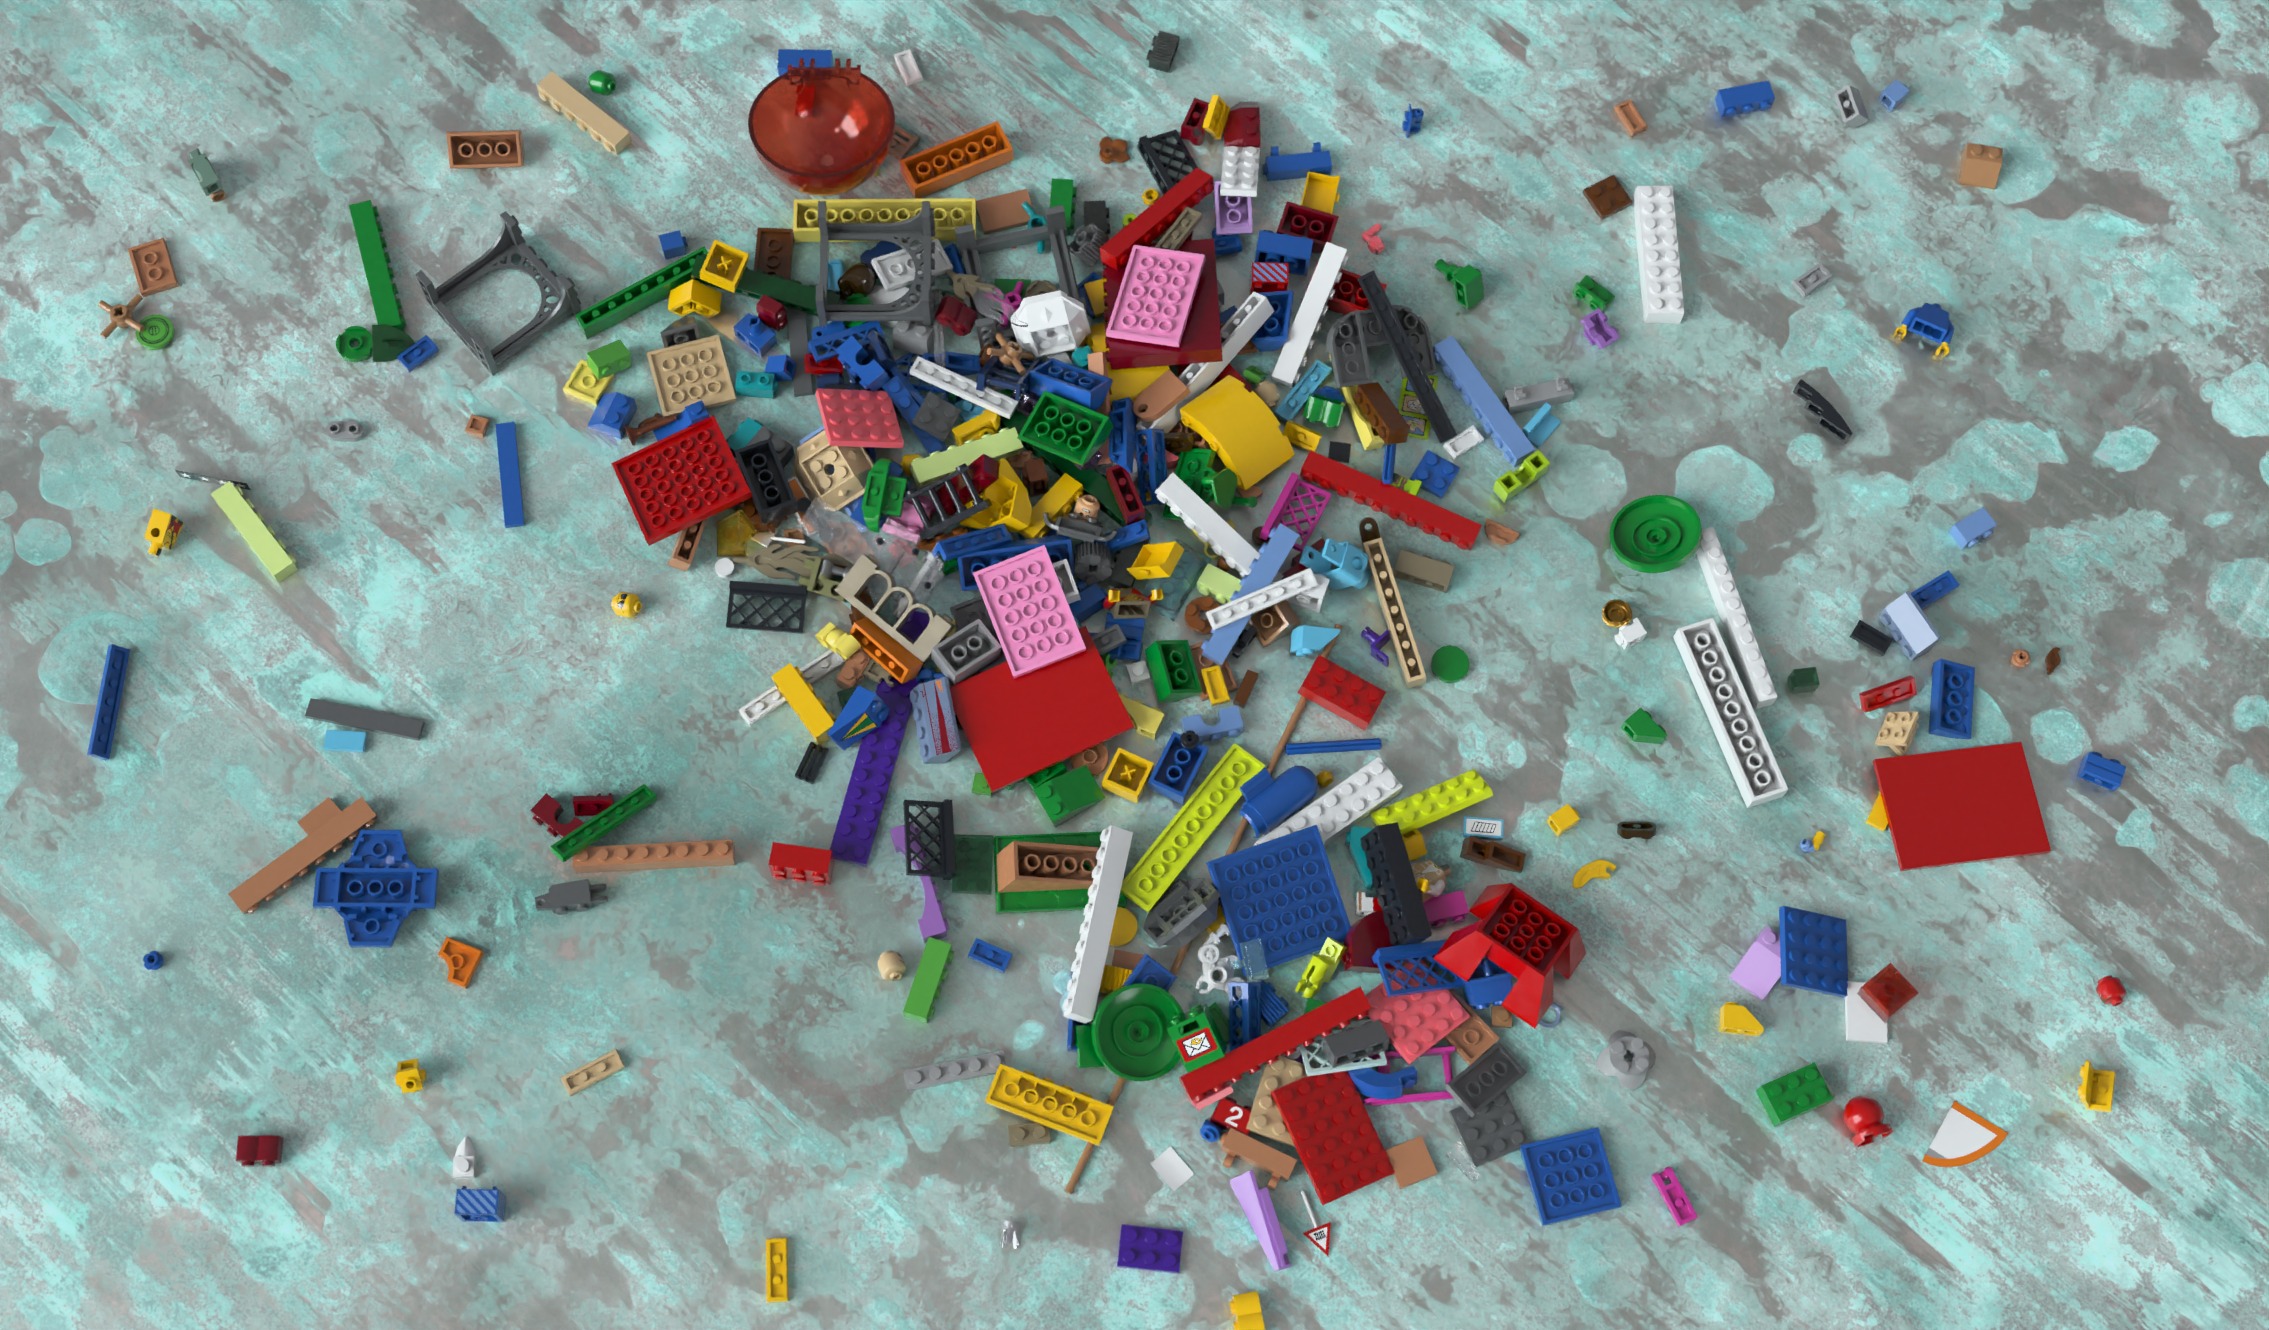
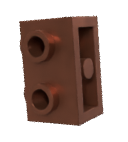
M1030 458L1025 461L1024 469H1022V482L1028 488L1030 497L1046 494L1048 492V475L1043 458Z

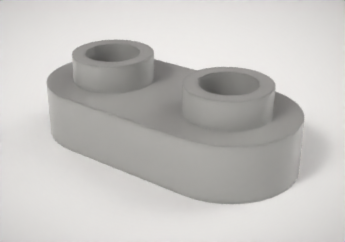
M333 421L325 429L328 438L332 441L357 442L365 435L363 426L358 422Z

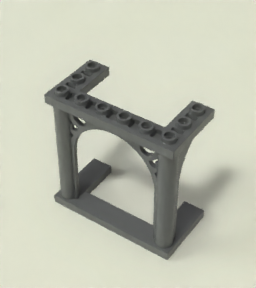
M818 201V222L821 239L819 284H816V307L820 326H827V321H923V326H931V319L935 318V292L931 291V286H935V275H931L932 270H935V259H932V253H935V242H932V237H935L934 208H930V201H922V209L916 216L894 223H829L826 201ZM829 240H880L899 245L911 256L915 265V278L912 286L901 298L887 304L828 305ZM916 241L922 243L921 247L917 250L910 249L912 243ZM920 254L921 259H917L916 255ZM917 286H921V287H920V291H921V292H919V291L916 290V287H917ZM917 295L920 300L915 304L910 301L909 297ZM906 302L909 307H906V304L901 306V303Z
M1063 205L1045 209L1047 222L1045 226L976 240L973 224L955 227L961 258H963L966 275L980 276V283H985L979 254L1050 239L1060 282V290L1066 293L1067 296L1083 303L1087 314L1085 298H1080L1068 249ZM980 292L975 299L972 298L974 311L978 314L975 324L980 348L985 347L988 343L994 347L999 346L1000 343L996 339L998 333H1002L1007 342H1017L1013 328H1011V319L1005 330H996L1003 315L993 307L990 300L985 299L987 292Z
M506 211L500 214L503 223L502 229L490 249L443 284L434 288L433 283L422 270L415 274L426 301L492 376L499 372L497 366L571 313L576 315L582 312L580 308L581 302L577 298L578 293L574 289L575 284L571 278H566L562 273L557 276L553 270L549 271L547 269L546 262L542 258L538 259L535 250L525 244L526 241L521 235L522 231L518 226L519 222L514 215L510 216ZM518 254L521 256V261L515 265L512 263V258ZM507 258V262H508V263L502 264V262H504L505 259ZM525 261H526L527 265L529 266L528 268H525V267L523 266V265L525 264ZM513 269L524 272L536 281L541 290L539 311L531 322L491 351L478 334L472 337L444 306L449 300L493 271ZM548 287L550 292H546L545 288ZM550 296H555L559 298V301L548 303L546 299Z

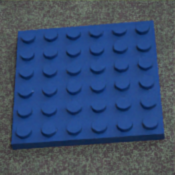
M1317 825L1206 862L1214 887L1221 895L1218 899L1244 976H1249L1322 949L1327 937H1331L1339 943L1345 941L1351 925Z

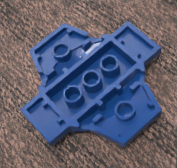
M360 830L348 861L342 862L337 868H317L313 907L333 908L344 918V926L350 947L392 948L405 918L412 914L413 911H417V909H436L439 870L437 868H417L409 860L401 830Z

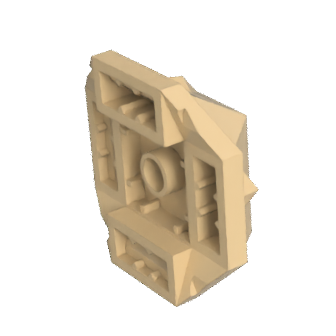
M823 430L796 448L793 475L797 477L814 507L838 512L864 495L868 472H870L874 462L865 447L829 446L826 432ZM830 465H833L835 468L832 475L828 473Z

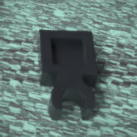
M1251 625L1248 630L1244 629L1240 634V642L1232 650V656L1236 659L1242 655L1243 651L1255 639L1257 635L1255 627Z

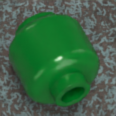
M597 70L589 77L588 84L594 93L608 96L616 88L615 78L611 73Z

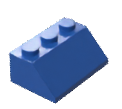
M1293 290L1258 293L1268 299L1274 310L1252 336V343L1259 352L1277 351L1288 341L1294 296Z

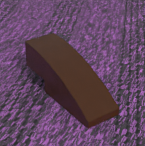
M1473 836L1464 839L1460 854L1461 858L1482 865L1521 873L1523 870L1526 856L1525 853L1493 841L1486 842Z

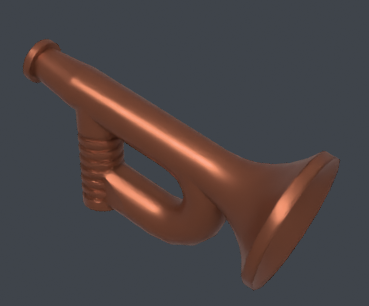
M656 413L653 417L640 422L638 428L625 425V430L632 445L635 446L636 441L641 435L675 420L677 421L675 413L667 417Z

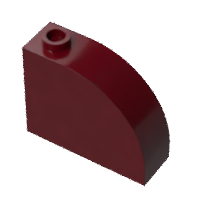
M1383 911L1368 914L1354 923L1347 932L1344 946L1347 948L1342 956L1344 971L1381 974L1378 964H1374L1372 956L1378 948L1393 946L1389 939L1388 928L1384 923ZM1389 963L1384 964L1389 972H1393L1396 969Z

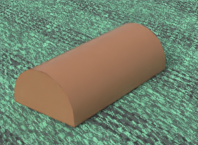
M521 130L446 132L450 169L523 167L524 141Z

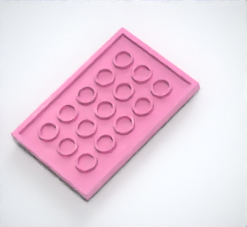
M1133 245L1107 327V337L1179 347L1204 266L1205 255Z
M1045 545L973 573L1014 679L1086 651Z

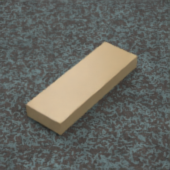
M617 1049L562 1076L561 1079L569 1096H572L626 1067Z

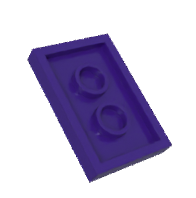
M1122 1224L1117 1267L1179 1274L1183 1231Z

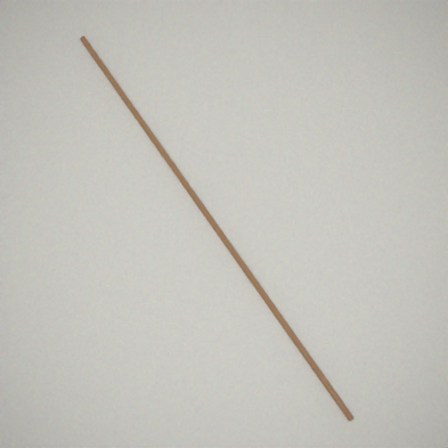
M1335 624L1334 629H1340L1341 631L1342 626ZM1338 635L1325 645L1321 653L1322 657L1328 658ZM1302 695L1266 768L1271 776L1308 700ZM1244 816L1225 856L1235 853L1249 824V821ZM1192 941L1183 948H1180L1170 972L1175 976ZM1118 1078L1106 1104L1114 1107L1126 1079ZM1087 1142L1064 1190L1066 1193L1072 1195L1095 1144Z

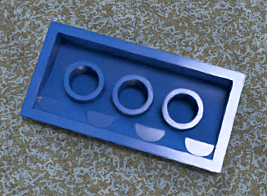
M1939 659L1933 663L1929 734L1955 739H1971L1975 667L1945 659Z

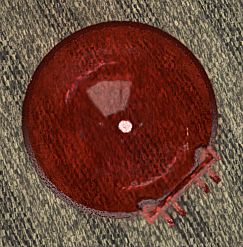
M799 58V67L788 65L787 73L771 81L757 95L750 109L748 128L753 148L759 160L779 182L807 195L833 196L849 192L861 186L882 166L892 146L895 132V113L892 102L884 89L873 79L861 73V65L851 67V59H847L846 67H841L840 59H835V67H815V59H811L810 67H805L804 59Z

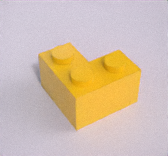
M692 279L670 290L668 311L681 317L696 312L710 318L720 313L722 293L700 283L698 280Z

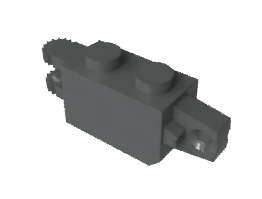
M588 879L554 884L549 888V893L535 897L536 909L538 911L552 910L557 915H565L569 911L574 910L578 912L587 911L589 908L594 907V904L608 901V896L592 897V893L606 890V884L591 885Z

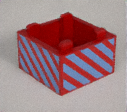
M1252 262L1249 296L1253 291L1256 293L1287 291L1289 263Z

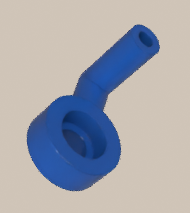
M921 668L916 681L925 683L943 678L945 675L943 673H935L931 668Z

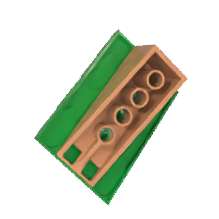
M1102 832L995 836L993 841L996 914L1084 910L1089 901L1088 890L1093 883L1092 872L1097 864L1096 853L1101 846L1100 835ZM1120 893L1117 907L1125 908L1127 906L1126 896Z

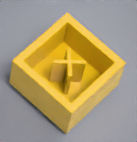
M714 239L700 270V279L735 293L749 261V253Z
M1118 747L1102 780V789L1137 804L1153 772L1154 763Z

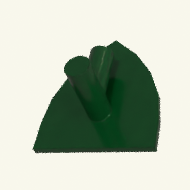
M372 325L373 362H386L398 359V355L416 343L408 334L398 328L388 325Z

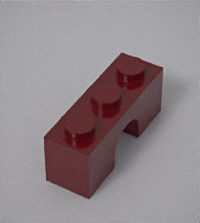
M547 793L530 810L533 815L532 820L539 826L545 825L548 828L547 832L554 838L558 836L562 839L584 824L576 816L568 824L558 823V817L564 810L561 804Z

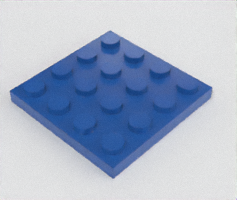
M1788 906L1779 907L1781 985L1845 998L1848 988L1846 920Z
M1598 1127L1520 1145V1152L1542 1226L1622 1207Z

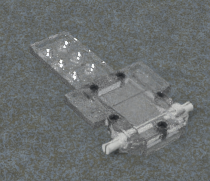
M815 497L796 527L797 531L852 564H855L862 554H872L879 560L878 564L881 565L879 570L887 571L894 577L896 587H906L915 594L916 604H927L945 576L943 573L944 564L941 558L933 557L932 552L918 548L917 545L921 537L890 518L887 519L877 534ZM881 574L875 575L862 592L879 601L888 589L887 579ZM898 591L892 596L895 603L898 604L893 615L900 618L903 611L909 605L908 597L902 591Z

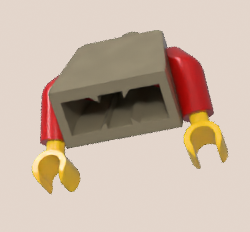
M1117 586L1109 590V595L1106 596L1103 606L1105 609L1110 610L1114 619L1148 618L1150 606L1156 603L1157 600L1164 599L1163 590H1151L1152 594L1146 597L1136 588H1120Z

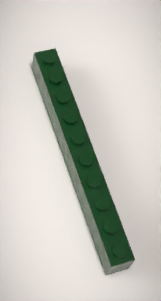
M1018 406L1010 419L1000 415L999 427L1001 429L1015 427L1019 435L1029 416L1022 407ZM1021 441L1025 449L1032 452L1036 458H1043L1044 464L1058 476L1062 477L1066 473L1081 483L1084 495L1094 496L1100 504V510L1121 527L1127 526L1106 476L1099 474L1091 463H1085L1084 466H1081ZM1145 509V520L1149 528L1152 525L1153 517Z

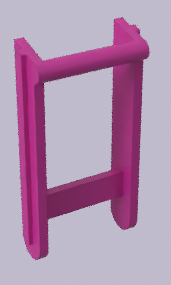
M1455 1046L1434 1047L1420 1056L1442 1055L1445 1083L1447 1084L1453 1079L1450 1054L1455 1051ZM1398 1051L1384 1052L1387 1064L1377 1066L1379 1073L1391 1074L1389 1060L1403 1058ZM1378 1054L1368 1056L1373 1060L1380 1059ZM1446 1090L1444 1092L1402 1095L1400 1098L1388 1100L1367 1098L1363 1100V1104L1377 1106L1454 1098Z

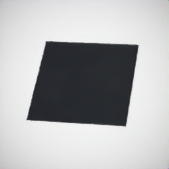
M1330 441L1328 458L1334 461L1349 463L1351 444Z

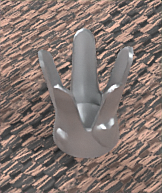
M1012 1216L1010 1221H1004L1002 1224L1003 1233L999 1245L1002 1243V1247L1005 1248L1007 1243H1012L1013 1238V1246L1017 1249L1020 1246L1018 1235L1019 1222L1013 1221Z

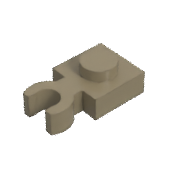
M872 658L863 671V675L879 684L882 680H885L889 687H894V683L889 681L893 676Z

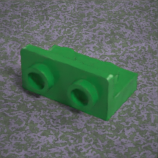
M1587 275L1575 284L1572 292L1577 299L1583 300L1592 310L1595 311L1599 308L1601 312L1615 298L1612 293Z

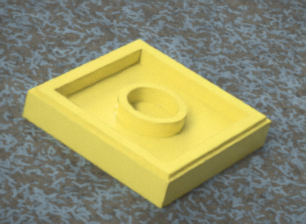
M581 359L563 390L570 395L597 406L602 395L613 380L614 374L598 380L587 365V361Z

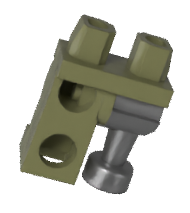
M805 558L803 567L812 570L810 577L801 575L798 584L807 587L808 591L846 602L847 600L835 591L840 583L832 581V577L837 575L842 576L844 579L852 567L847 566L843 569L822 558Z

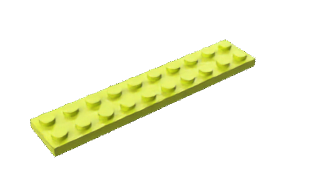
M1234 743L1122 882L1120 893L1149 913L1243 796L1239 787L1263 770L1266 765Z

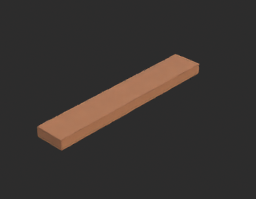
M1106 352L1087 354L1089 371L1108 377ZM1108 391L1102 405L1095 412L1109 417L1111 408ZM1109 436L1095 453L1097 466L1115 463L1109 457Z

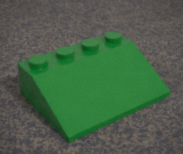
M1044 391L1017 438L1084 466L1105 443L1113 429V425L1108 416Z

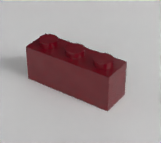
M1120 465L1107 468L1106 478L1126 525L1144 520L1145 509L1130 474Z

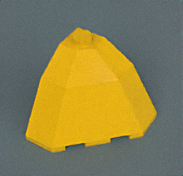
M1002 458L998 461L999 479L979 494L980 498L983 497L984 501L990 499L992 506L960 521V525L985 529L1004 523L1008 532H1018L1030 525L1032 507L1027 489L1006 459ZM973 499L971 502H968L966 505H964L967 507V509L974 506L972 503L974 502Z

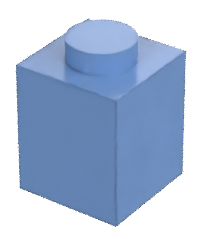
M1896 79L1882 91L1878 101L1891 112L1906 99L1910 90Z

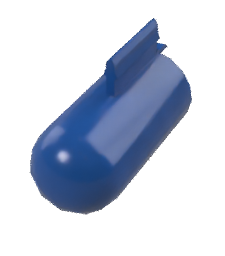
M1297 765L1288 768L1273 780L1268 770L1264 768L1239 787L1246 799L1239 814L1244 816L1252 825L1256 834L1253 838H1259L1262 835L1268 834L1315 797L1318 791V781L1316 775L1310 769Z

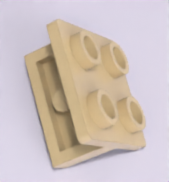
M1888 712L1875 744L1877 746H1889L1898 756H1905L1919 726L1917 720L1920 714L1918 712Z

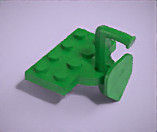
M1192 448L1190 451L1181 452L1175 475L1206 504L1215 499L1216 504L1222 508H1229L1231 505L1250 506L1253 508L1257 505V499L1253 496L1242 498L1234 495L1238 480L1237 475L1233 471L1225 468L1217 473L1212 469L1215 451L1212 449ZM1165 505L1162 518L1172 521H1184L1180 516H1176L1171 512L1170 506Z

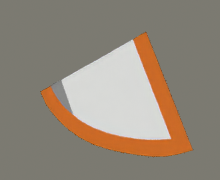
M1954 1101L1922 1161L1939 1167L1965 1165L1994 1150L2002 1143L2008 1133Z

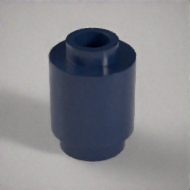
M823 373L817 376V388L825 389V385L844 384L843 376L840 377V373Z

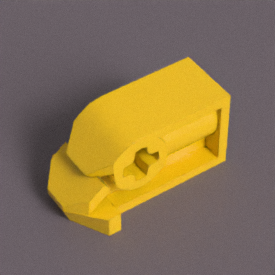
M985 409L982 411V414L951 429L957 446L964 445L966 441L971 439L979 440L982 436L992 433V435L997 434L1000 426V416Z

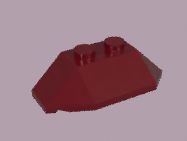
M1239 102L1229 110L1224 127V146L1260 148V110L1258 102Z

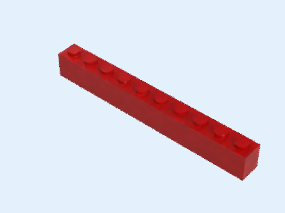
M1310 450L1301 468L1300 476L1305 481L1317 483L1323 489L1333 490L1342 497H1349L1358 504L1371 507L1376 512H1383L1395 520L1399 519L1410 527H1417L1429 535L1433 534L1444 542L1456 544L1460 549L1471 551L1482 525L1392 485H1385L1383 481Z
M1360 986L1226 1053L1225 1057L1179 1077V1081L1189 1101L1195 1099L1198 1102L1207 1097L1205 1093L1211 1090L1215 1093L1225 1088L1223 1084L1229 1081L1233 1084L1243 1079V1074L1249 1072L1251 1075L1261 1070V1065L1267 1063L1269 1066L1279 1061V1056L1283 1054L1289 1056L1297 1051L1296 1047L1302 1044L1304 1047H1307L1315 1042L1314 1038L1320 1035L1322 1038H1325L1333 1033L1332 1029L1338 1026L1340 1029L1345 1028L1351 1024L1350 1020L1356 1017L1360 1020L1368 1016L1371 1006Z

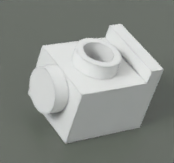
M1635 618L1631 625L1627 624L1619 629V633L1615 635V640L1625 650L1643 641L1647 632L1638 618Z

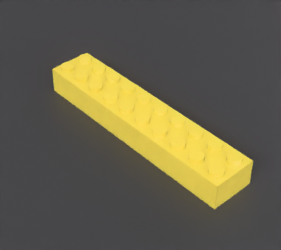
M976 198L794 200L793 234L795 242H820L818 201H826L829 223L901 222L916 216L922 209V201H930V208H934L935 237H932V240L938 238L939 241H957L955 227L973 224L976 238ZM829 240V242H880V240Z

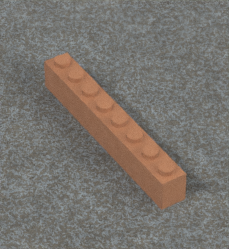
M360 797L228 893V895L242 913L252 914L260 908L259 904L264 900L268 902L277 895L275 892L280 888L284 890L292 885V880L295 877L304 876L310 871L309 867L313 864L319 865L326 860L325 856L331 851L335 853L343 847L342 843L347 839L352 841L359 835L358 831L364 827L368 829L376 823L375 819L378 818L363 797Z
M733 839L586 847L573 856V868L577 874L735 865V845Z

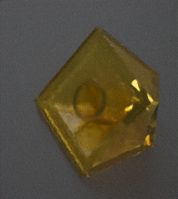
M738 510L717 522V557L747 556V542L758 531L743 510Z

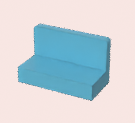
M1547 402L1522 431L1530 443L1537 448H1540L1561 422L1550 414L1552 406Z

